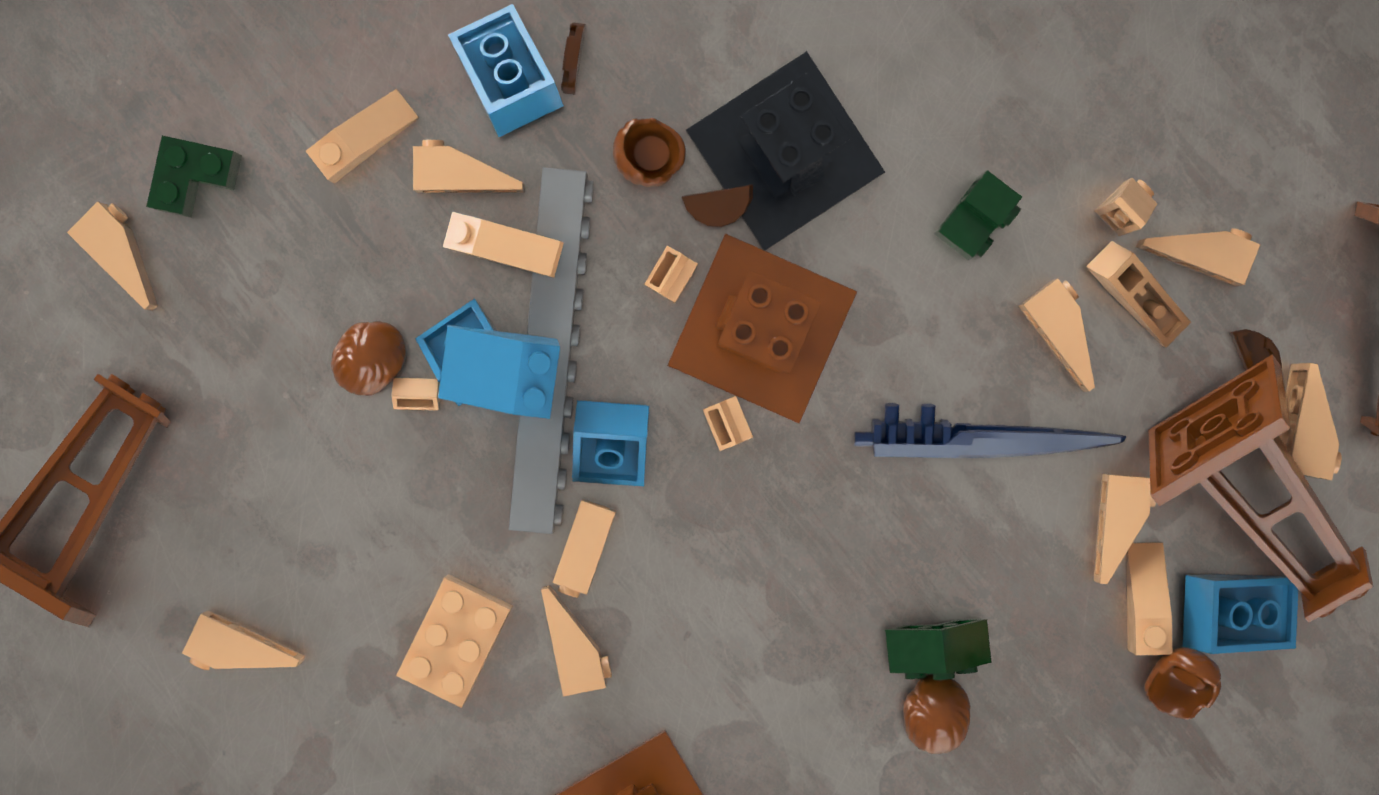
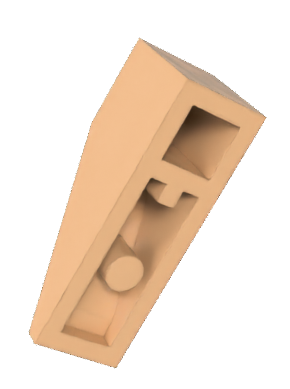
M395 89L334 128L308 148L306 153L327 180L335 184L419 117L400 92Z
M423 140L422 146H413V190L417 193H525L523 182L450 146H444L443 140Z
M1130 178L1120 185L1095 212L1118 236H1122L1141 229L1149 220L1157 206V202L1152 198L1154 192L1144 181L1139 179L1136 182L1133 178Z
M97 201L67 233L144 310L153 311L158 304L133 230L125 223L128 219L127 215L114 203L108 206Z
M452 212L443 247L468 256L554 278L564 242Z
M1232 228L1230 232L1222 231L1145 238L1138 241L1136 248L1237 287L1245 285L1261 244L1251 241V234Z
M1111 241L1086 266L1101 285L1165 348L1191 323L1139 258L1119 244Z
M1057 278L1050 281L1018 307L1083 392H1090L1095 388L1081 309L1075 301L1079 296L1067 281L1061 283Z
M1102 474L1094 570L1095 582L1100 584L1109 583L1149 517L1150 507H1155L1156 502L1150 494V478Z
M1132 543L1126 553L1128 651L1135 655H1170L1173 653L1172 614L1163 543Z
M550 585L544 586L541 589L563 697L606 688V678L612 677L608 656H601L599 646Z
M211 611L200 614L182 654L190 657L189 662L192 665L204 670H209L210 667L214 669L297 667L305 658L304 655Z

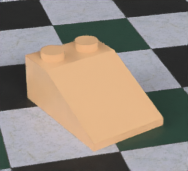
M1291 364L1285 390L1291 429L1279 435L1304 476L1332 480L1333 474H1337L1340 469L1342 455L1338 452L1339 440L1318 364Z

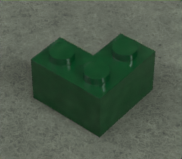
M162 135L146 207L192 218L199 183L235 190L242 155L231 150Z
M987 170L977 177L934 234L966 259H972L975 254L981 258L994 242L989 237L992 232L998 227L1003 229L1006 225L1009 226L1021 211L1017 204L1022 196Z
M958 619L936 625H904L885 630L890 673H905V679H921L927 677V674H933L934 680L955 678V672L956 674L978 672L977 666L992 663L987 619Z

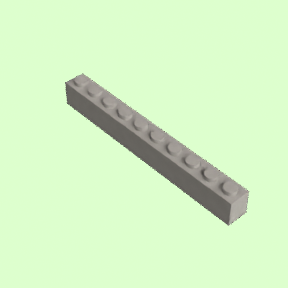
M542 168L536 234L564 242L554 278L533 272L527 335L557 339L560 345L550 419L519 415L509 530L553 534L555 526L562 525L563 505L557 504L558 490H565L567 469L560 468L561 455H568L570 433L564 432L565 418H572L573 397H568L567 391L568 382L575 383L577 361L570 360L572 346L578 347L580 325H574L575 310L581 311L583 304V289H578L577 284L578 274L585 275L587 253H581L582 238L588 239L590 229V217H584L585 202L592 203L594 181L587 180L588 174L586 171Z

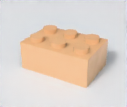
M448 574L444 577L396 676L462 708L513 605Z

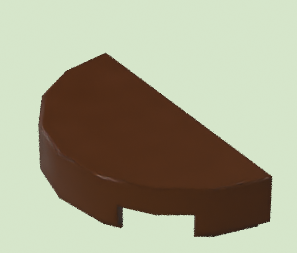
M576 22L570 24V33L566 40L562 68L564 73L561 91L565 94L575 95L586 24Z
M753 184L682 196L686 210L695 220L707 226L723 227L738 221L747 211L753 199Z
M1248 329L1230 332L1245 371L1272 354L1282 368L1280 352L1270 338Z

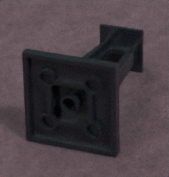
M807 51L686 129V133L723 189L753 184L752 202L741 217L764 251L885 173Z

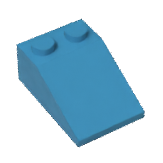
M513 4L448 35L498 137L564 106L556 84Z
M447 325L438 398L513 415L550 419L560 352L559 342L555 338Z
M1186 575L1183 647L1209 654L1296 649L1299 590L1286 576Z

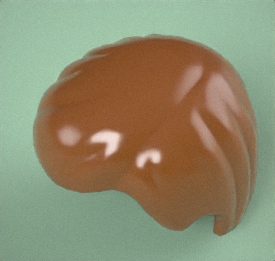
M635 118L628 121L618 131L613 143V158L619 172L623 174L626 180L644 187H657L667 183L672 175L681 169L686 157V148L681 136L674 129L654 118Z
M375 321L354 324L341 336L333 350L331 369L335 380L342 388L355 395L371 396L377 394L402 369L406 356L404 339L399 330L389 323Z
M1186 647L1173 649L1172 654L1163 655L1158 660L1145 682L1144 689L1149 701L1159 711L1175 718L1189 720L1194 718L1202 708H1210L1221 690V673L1218 665L1204 653Z
M933 674L916 684L914 690L907 695L903 707L904 724L908 738L918 749L930 754L948 753L960 746L966 738L970 725V701L967 693L958 682L953 679L934 680Z

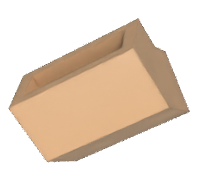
M666 246L644 285L676 303L697 268L698 263Z
M393 378L391 395L393 409L439 410V402L441 401L438 398L440 383L437 379Z
M736 396L703 409L720 451L753 438Z

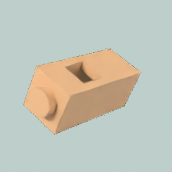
M585 499L581 500L553 580L554 584L560 585L559 592L576 598L579 597L580 593L588 594L617 510Z

